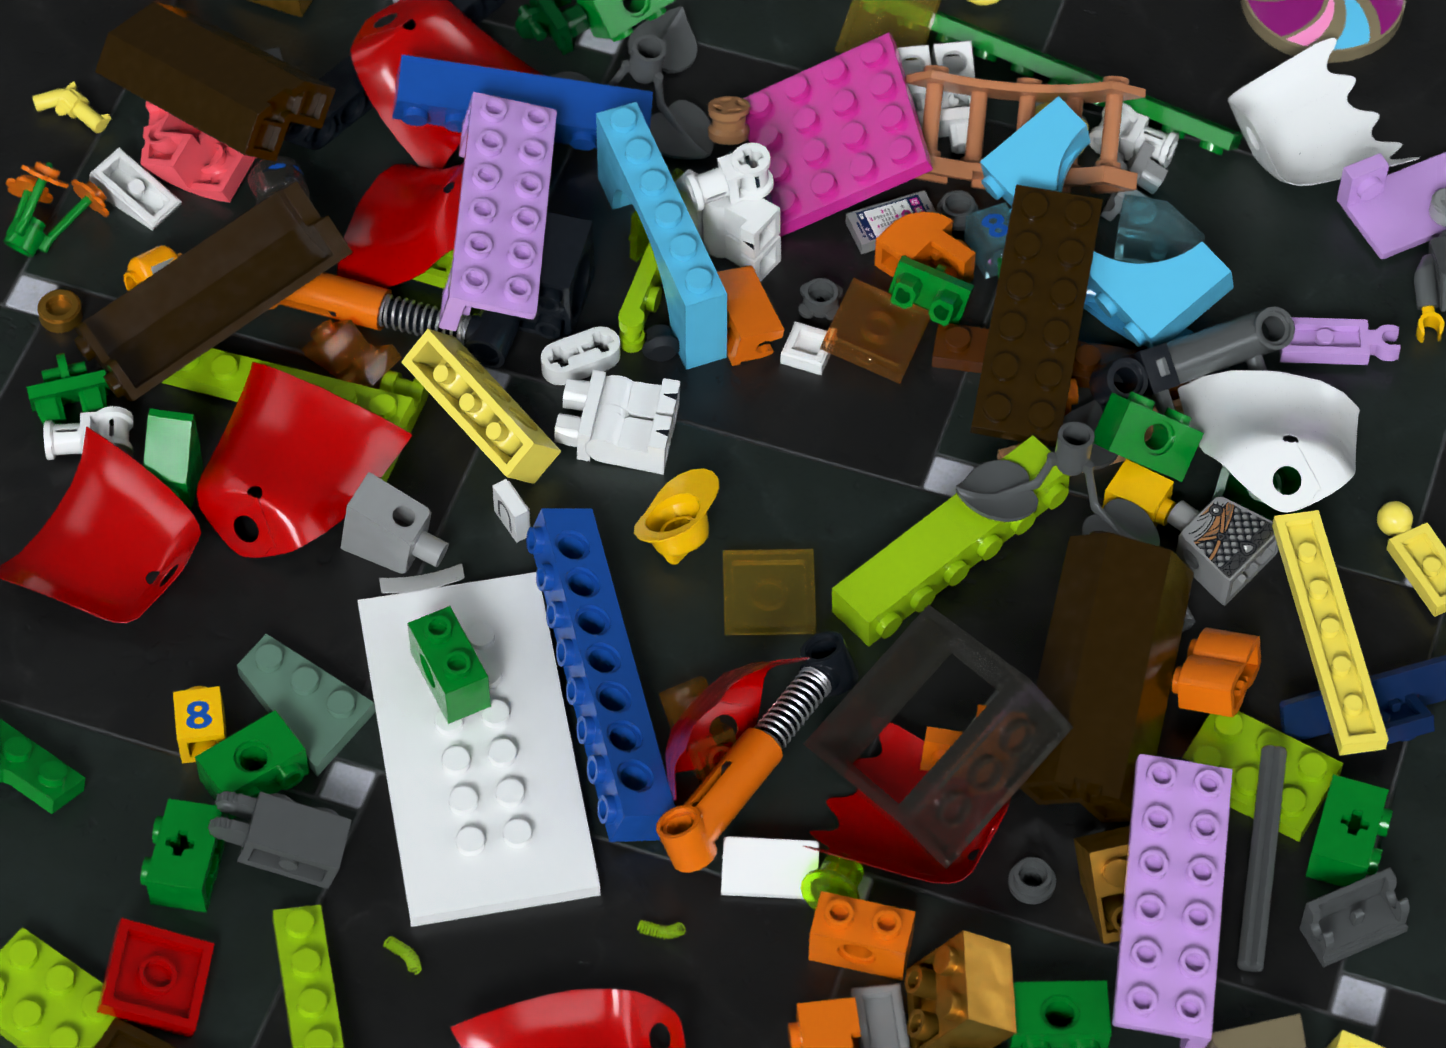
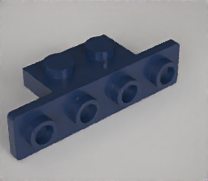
M1446 655L1369 676L1388 736L1387 744L1398 741H1410L1419 735L1435 731L1434 715L1426 706L1446 700ZM1320 690L1280 702L1282 733L1298 741L1330 733L1334 738Z

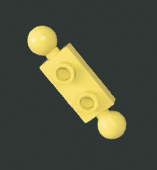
M1400 501L1385 503L1377 513V524L1384 534L1392 536L1388 540L1387 551L1432 615L1436 617L1445 613V546L1428 522L1415 528L1411 527L1413 524V514L1406 504Z

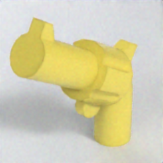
M74 81L66 88L55 89L33 96L37 112L56 107L55 111L59 116L67 114L73 119L77 117L97 134L103 132L107 124L112 120L110 115H100L89 106V100L77 91V85Z

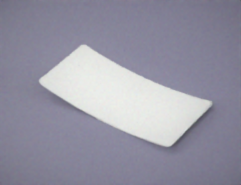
M461 563L424 575L379 578L382 593H407L441 587L464 579L465 576Z

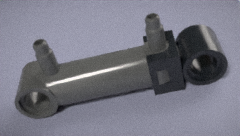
M1276 306L1267 307L1121 357L1095 368L1090 376V392L1093 398L1106 406L1111 393L1128 399L1131 391L1144 397L1152 395L1153 400L1156 402L1157 412L1164 415L1167 407L1175 410L1169 392L1170 388L1245 361L1249 371H1267L1262 355L1281 350L1291 343L1295 333L1294 321L1284 309ZM1262 322L1269 329L1268 340L1262 333ZM1115 373H1117L1123 381L1122 392H1120L1114 385Z

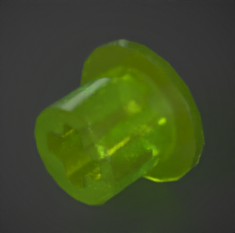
M829 854L819 869L809 871L802 879L800 887L802 896L815 911L821 891L860 899L857 889L863 880L864 871L859 862Z

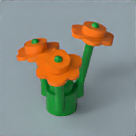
M36 161L34 167L22 164L21 169L36 177L21 175L16 179H7L8 192L14 196L21 197L3 242L15 251L30 258L34 257L37 250L47 254L53 241L88 206L94 211H98L102 216L108 217L110 213L104 203L107 198L102 192L101 187L96 186L94 183L88 181L85 184L73 179L71 181L74 186L73 190L81 200L46 235L43 232L46 225L32 216L39 201L52 203L53 196L48 193L49 189L45 187L48 181L64 188H68L69 184L58 179L61 171L53 168L51 162L44 164Z

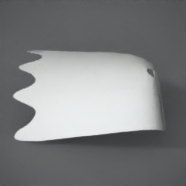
M1329 38L1314 44L1245 85L1228 98L1229 105L1251 149L1252 155L1265 170L1279 181L1297 186L1331 182L1341 179L1344 167L1379 153L1387 161L1389 167L1420 159V157L1390 159V156L1402 147V143L1375 140L1372 137L1371 131L1379 119V114L1372 111L1358 110L1349 105L1347 96L1356 82L1355 77L1333 74L1327 70V60L1336 45L1335 38Z

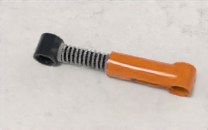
M323 272L270 308L275 309L278 305H283L379 331L384 326L386 328L392 326L395 331L399 329L401 332L407 331L408 334L414 332L415 336L420 334L422 336L427 329H431L456 337L483 367L492 369L499 368L504 364L519 329L518 322L512 315L482 309L478 314H473L472 316L470 314L469 316L462 315L456 331L439 328L441 309L438 311L436 305L431 309L430 304H426L423 307L422 302L416 305L415 300H412L409 304L407 298L401 301L400 296L394 300L391 289Z
M835 631L818 633L803 644L800 651L801 658L810 657V659L803 660L804 663L800 667L799 674L795 676V679L791 681L786 690L777 698V701L772 704V707L763 715V718L759 720L754 728H748L741 734L684 805L674 807L660 817L656 824V832L676 870L691 873L699 871L713 861L717 854L715 841L782 760V749L791 741V737L795 736L796 732L800 730V726L804 725L809 716L814 713V709H817L818 705L823 702V698L843 694L856 684L859 672L840 633Z

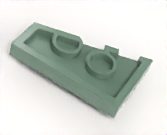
M265 634L237 664L238 675L269 714L276 710L304 746L308 766L317 777L376 712L373 701L268 634Z

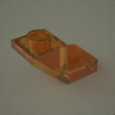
M330 319L321 323L310 333L313 339L301 349L306 357L338 379L363 386L374 385L402 358L393 344L381 346L369 344L351 319L333 322Z
M699 676L659 693L671 729L690 702L709 686L706 678ZM719 716L712 721L708 733L689 740L687 745V751L694 768L693 771L700 784L737 740L733 728L721 722ZM720 751L721 756L713 759L714 755Z

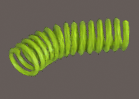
M642 919L637 927V930L640 929V934L643 931V934L649 935L650 931V936L653 933V937L656 935L657 938L661 939L663 935V939L667 938L668 940L680 937L686 933L684 925L680 922L660 926V924H653V922L650 923Z
M389 936L385 940L383 947H386L389 951L392 950V952L402 957L406 962L408 971L418 974L422 970L419 956L416 955L412 948L410 949V946H407V944L402 943L395 937L393 938V936Z

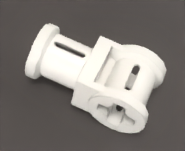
M1123 103L1118 152L1122 153L1125 156V160L1129 161L1130 158L1136 156L1141 145L1146 141L1155 147L1150 159L1157 161L1163 168H1167L1176 150L1179 134L1174 132L1166 134L1148 127V116L1135 112L1130 106ZM1105 107L1102 111L1103 119L1101 123L1093 128L1089 134L1091 141L1089 145L1098 154H1101Z
M759 143L743 144L737 147L733 153L717 158L718 168L698 175L693 173L685 175L690 198L695 209L698 211L705 209V204L724 197H728L731 204L745 199H762L769 195L774 186L773 176L768 170L771 163L769 151ZM749 155L750 166L746 164L745 157ZM755 177L759 179L760 186L756 188Z
M110 406L102 408L97 412L80 413V423L54 424L52 420L44 422L43 436L47 460H54L56 455L82 454L86 427H89L133 458V446L129 442V430L133 427V415L125 408ZM111 419L114 420V426H110L109 421Z

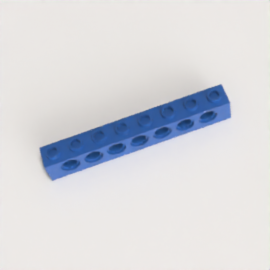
M541 508L533 527H530L527 531L526 544L528 552L534 555L537 566V587L540 591H543L547 604L546 621L548 627L554 630L557 642V662L559 666L564 668L567 679V700L575 709L577 738L580 744H584L588 758L587 776L590 783L595 785L597 792L599 820L602 824H605L610 842L660 840L656 832V824L660 817L674 808L675 805L593 509Z

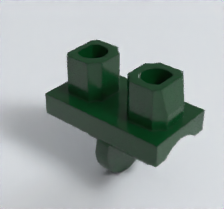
M529 0L530 7L523 5L518 10L520 16L515 22V29L520 37L524 39L536 38L537 41H543L547 37L548 32L562 55H565L574 50L572 38L588 30L589 25L586 13L580 4H576L562 12L559 11L558 8L571 3L572 0Z

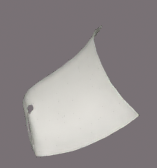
M1231 370L1202 376L1178 388L1184 414L1192 418L1189 426L1204 433L1199 443L1202 451L1220 462L1245 488L1277 511L1289 513L1318 502L1340 489L1355 474L1357 426L1360 409L1344 392L1320 380L1279 371ZM1291 435L1296 437L1298 442H1285L1283 437ZM1284 466L1295 468L1301 476L1299 490L1291 495L1279 493L1273 485L1274 473Z

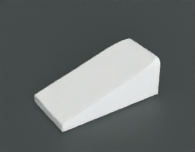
M120 147L98 165L89 176L90 182L101 187L102 192L107 198L106 201L152 231L182 204L180 199Z

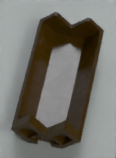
M152 2L108 33L95 70L99 75L243 155L274 162L277 160L290 122L322 129L336 90L334 87L185 9Z
M293 181L75 326L74 329L79 336L73 341L88 362L95 358L100 367L106 371V375L103 378L118 399L124 395L128 401H134L353 252L329 216L321 217L299 183Z
M1092 531L1087 535L1070 536L1015 779V785L1038 805L1079 802L1102 823L1131 822L1136 760L1140 754L1157 756L1194 572L1172 550L1105 531Z

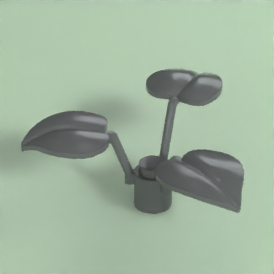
M680 6L667 10L662 16L650 21L647 19L633 30L628 40L630 60L622 61L621 68L608 85L617 86L626 73H630L633 79L639 83L648 84L653 82L655 85L656 104L660 112L651 115L650 132L661 155L673 159H704L711 155L714 148V142L708 137V127L711 123L707 115L701 108L687 100L675 101L668 108L664 102L662 86L664 76L661 71L667 73L681 72L689 68L697 56L696 38L688 24L685 10ZM572 71L559 72L550 76L593 83L586 76Z
M1096 400L1064 416L1063 425L1058 431L1056 447L1046 446L1051 452L1047 454L1046 463L1035 479L1029 481L1027 471L1014 462L993 460L973 469L963 482L956 485L957 495L974 512L991 520L1013 522L1022 520L1036 511L1038 498L1032 490L1038 489L1042 485L1053 466H1057L1060 472L1068 476H1076L1083 472L1085 473L1090 507L1095 514L1084 520L1082 535L1090 534L1092 531H1105L1155 546L1160 544L1159 534L1153 521L1138 505L1121 498L1109 501L1104 508L1098 502L1093 471L1112 464L1118 455L1094 444V431L1103 413L1100 404Z

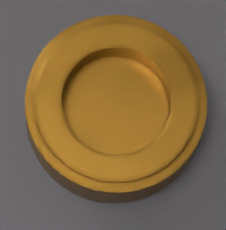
M58 289L50 291L40 299L37 306L40 323L50 332L65 333L71 331L80 324L83 318L80 299L69 290Z

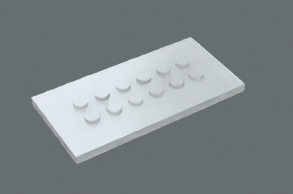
M536 572L358 600L411 927L600 896V883L550 630L546 621L543 594L537 587ZM451 606L489 677L491 707L450 724L447 723L411 654L407 625L408 622Z

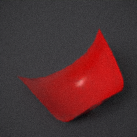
M400 0L367 19L355 37L350 49L355 70L372 105L420 167L444 168L448 159L460 145L461 132H453L444 126L432 124L411 126L402 120L392 119L396 77L402 55L543 75L493 40L448 0ZM392 13L397 14V17L391 23L379 28L374 27V24L382 17ZM409 19H413L416 23L415 28L412 30L403 28V25Z
M464 163L446 169L419 167L412 164H396L379 174L358 203L343 239L353 253L338 262L337 276L389 288L409 281L426 272L441 257L453 250ZM455 182L453 189L450 190L451 192L445 193L444 188L448 183Z
M252 362L248 378L233 414L198 482L197 500L199 508L224 542L242 557L260 558L295 551L341 522L345 518L348 503L368 472L381 478L408 443L412 434L322 387L270 366ZM253 486H259L262 489L261 498L248 494V489ZM248 516L253 519L259 531L258 538L255 541L246 542L237 535L234 528V522L237 517Z
M86 427L82 457L72 484L55 512L38 534L19 554L0 566V579L49 596L101 619L115 623H128L138 619L180 575L196 547L201 535V529L193 513L168 486L130 455L89 427ZM178 565L172 577L164 585L160 586L169 571ZM153 571L159 572L154 582L148 584L146 576Z
M580 989L548 994L481 1014L451 1027L452 1033L462 1048H652L650 1044L651 1029L655 1024L662 1023L670 1032L671 1042L669 1048H686L681 1019L673 1009L643 993L621 989Z

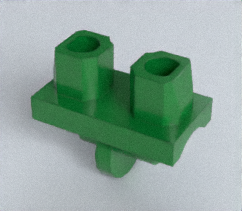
M903 255L899 260L887 297H890L891 303L903 309L908 307L916 308L927 313L931 321L946 326L949 323H961L974 285L946 274L947 267L942 264H938L936 269Z
M65 353L56 354L58 367L41 370L44 383L26 387L32 412L37 411L43 427L44 422L50 420L54 424H67L63 405L80 401L83 413L97 412L107 407V395H110L109 386L103 378L106 375L105 370L87 373L85 361L67 365Z

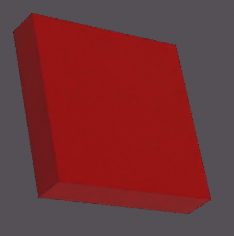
M121 918L116 927L97 1012L192 1037L197 1027L215 943Z

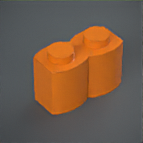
M1209 627L1204 628L1198 639L1193 638L1191 640L1186 661L1183 666H1177L1173 674L1172 691L1174 694H1178L1179 708L1234 717L1238 713L1246 691L1253 684L1261 665L1260 636Z

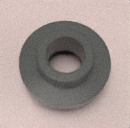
M1028 857L1012 867L1008 877V887L1012 895L1019 901L1027 904H1039L1045 902L1053 895L1056 887V875L1044 860ZM1026 880H1035L1040 886L1032 887L1024 884Z

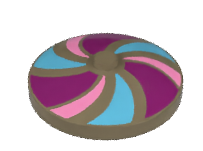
M1241 0V5L1252 29L1269 45L1294 57L1323 40L1335 38L1336 45L1330 53L1327 63H1337L1365 57L1387 44L1401 24L1406 0Z

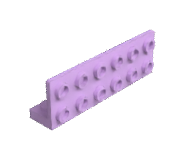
M473 92L462 123L459 157H464L452 267L442 294L439 328L456 331L461 316H469L472 307L527 319L535 318L538 305L557 115L555 109Z
M1446 152L1387 175L1389 164L1381 153L1343 168L1337 201L1380 259L1388 258L1428 242L1433 238H1437L1440 233L1446 230V227L1437 224L1429 214L1433 194L1439 189L1446 188Z
M1140 754L1136 760L1112 1023L1116 1027L1181 1038L1180 1048H1206L1212 1037L1232 769Z

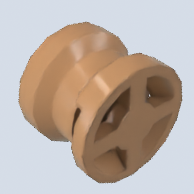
M733 96L719 97L710 101L708 111L709 116L712 118V123L708 127L709 139L723 145H736L747 141L750 127L746 123V115L750 111L749 102L743 98Z

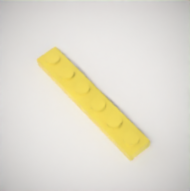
M1319 510L1274 516L1272 528L1339 755L1384 750L1387 747L1388 736Z

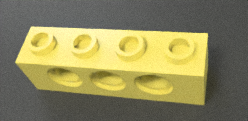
M427 329L401 361L506 477L535 484L560 454L561 450L456 337Z

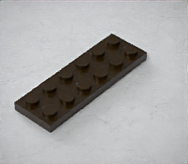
M1016 184L970 433L1024 442L1034 435L1045 446L1056 447L1058 431L1064 421L1103 199Z

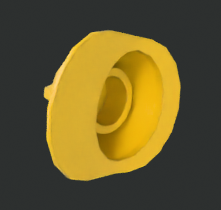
M701 468L691 469L671 479L658 492L647 511L635 524V536L640 541L651 543L656 551L665 557L668 563L672 565L678 564L689 552L700 547L708 538L709 523L707 511L720 489L719 478L713 471Z

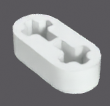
M599 326L548 344L541 353L543 377L554 385H566L567 379L581 380L592 376L593 370L606 371L611 369L620 360L619 335L608 327ZM601 345L603 349H608V351L601 352L599 348H594V346ZM560 359L562 363H568V365L561 367L558 362L554 363V361Z

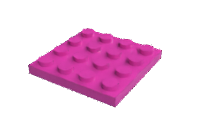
M890 33L884 34L743 98L750 104L749 114L746 115V123L750 127L749 143H759L765 146L770 154L771 163L768 170L773 176L774 186L769 195L764 197V199L780 207L781 233L779 236L781 237L933 170L910 89L906 83V76L897 45Z

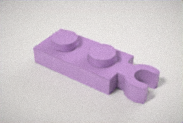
M1292 317L1295 326L1294 338L1288 346L1280 350V362L1368 365L1370 355H1375L1383 361H1395L1399 358L1401 347L1397 344H1387L1385 341L1396 342L1399 327L1387 324L1378 327L1376 330H1369L1368 320Z

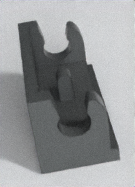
M1391 868L1306 903L1299 929L1323 967L1407 932L1408 926L1406 921L1410 905L1407 897L1399 901L1397 900L1394 892L1397 878Z

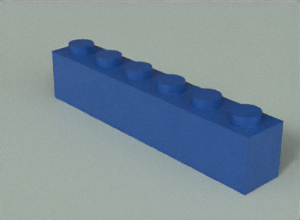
M408 55L401 56L397 71L392 119L402 120L411 126L432 124L444 126L453 132H462V123L472 94L477 92L555 109L557 115L554 142L570 144L571 147L578 150L597 148L596 113L637 102L650 129L652 91Z

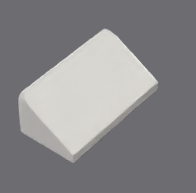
M725 837L723 844L721 895L817 900L819 851L803 847L802 845L819 848V842L811 840Z

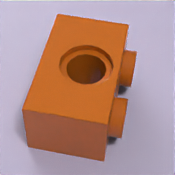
M821 891L810 930L808 960L903 981L913 942L916 912Z

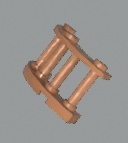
M938 65L924 66V71L906 75L907 84L926 88L922 133L933 167L932 171L914 179L947 184L948 178L971 181L970 188L985 189L981 182L984 179V174L980 161L983 159L982 150L988 98L1019 101L1017 131L1035 116L1036 102L1051 103L1059 96L1081 119L1083 103L1105 102L1100 160L1096 161L1093 167H1081L1077 164V156L1066 175L1062 192L1070 194L1071 187L1091 186L1090 193L1092 194L1136 190L1138 173L1121 169V163L1117 162L1122 105L1124 100L1145 98L1146 89L1129 85L1128 78L1106 76L1103 78V82L1048 85L1042 84L1041 80L1035 78H1018L1017 83L949 74V68ZM943 91L971 96L965 157H961L960 161L941 157V152L937 150Z

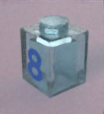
M1005 202L966 215L964 242L971 250L976 252L975 262L985 279L998 275L997 258L1003 257L1011 215Z

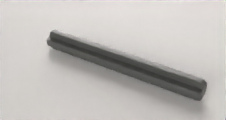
M1266 745L1261 749L1237 964L1238 968L1243 971L1260 972L1264 967L1287 757L1286 749L1281 746Z

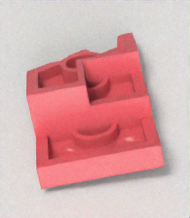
M146 101V107L149 111V124L143 129L145 145L141 152L140 164L142 167L158 178L185 191L216 201L230 203L256 157L243 155Z

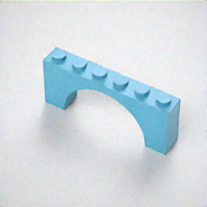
M1058 96L980 161L984 174V179L981 180L983 186L994 199L999 200L1003 197L1011 206L1009 209L1010 213L1016 184L1062 192L1064 181L1071 165L1081 151L1091 142L1087 124ZM1200 242L1194 248L1179 256L1154 263H1126L1113 260L1094 251L1088 286L1097 295L1094 297L1097 305L1110 318L1115 314L1125 324L1123 327L1124 332L1139 348L1144 344L1151 348L1171 341L1234 288L1231 270L1203 242Z
M637 102L596 113L598 180L612 210L633 204L643 224L662 280L672 336L679 340L680 349L678 354L685 369H691L727 358V292Z

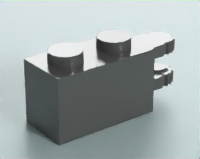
M223 791L217 794L215 801L217 809L226 814L229 813L232 816L248 820L247 823L223 818L222 816H216L209 823L210 835L241 846L237 862L329 889L340 868L352 819L339 816L337 812L329 808H312L296 803L288 796L278 793L266 794L260 792L257 799L230 791Z

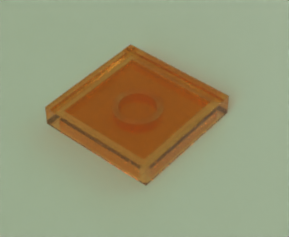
M853 278L820 349L900 384L931 319L928 315L929 310L915 304L912 307L903 309L891 303L890 293Z

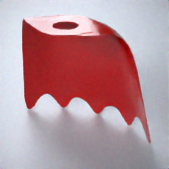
M810 657L754 662L727 671L690 702L672 727L665 750L667 779L674 801H676V772L697 770L717 765L741 734L748 728H754L759 715L763 683L767 672L775 666L807 660ZM721 715L731 716L737 724L736 736L727 744L716 743L709 733L712 721Z
M876 717L872 718V727L881 741V754L873 758L848 760V768L859 781L860 787L858 791L848 797H834L826 800L827 806L839 820V827L832 831L814 830L809 832L815 839L828 846L829 850L806 845L802 846L924 881L948 884L962 881L973 872L1008 809L1013 793L1002 785L985 792L969 793L965 792L967 777L940 775L936 772L920 770L924 740L889 721ZM980 849L974 860L968 859L972 851Z

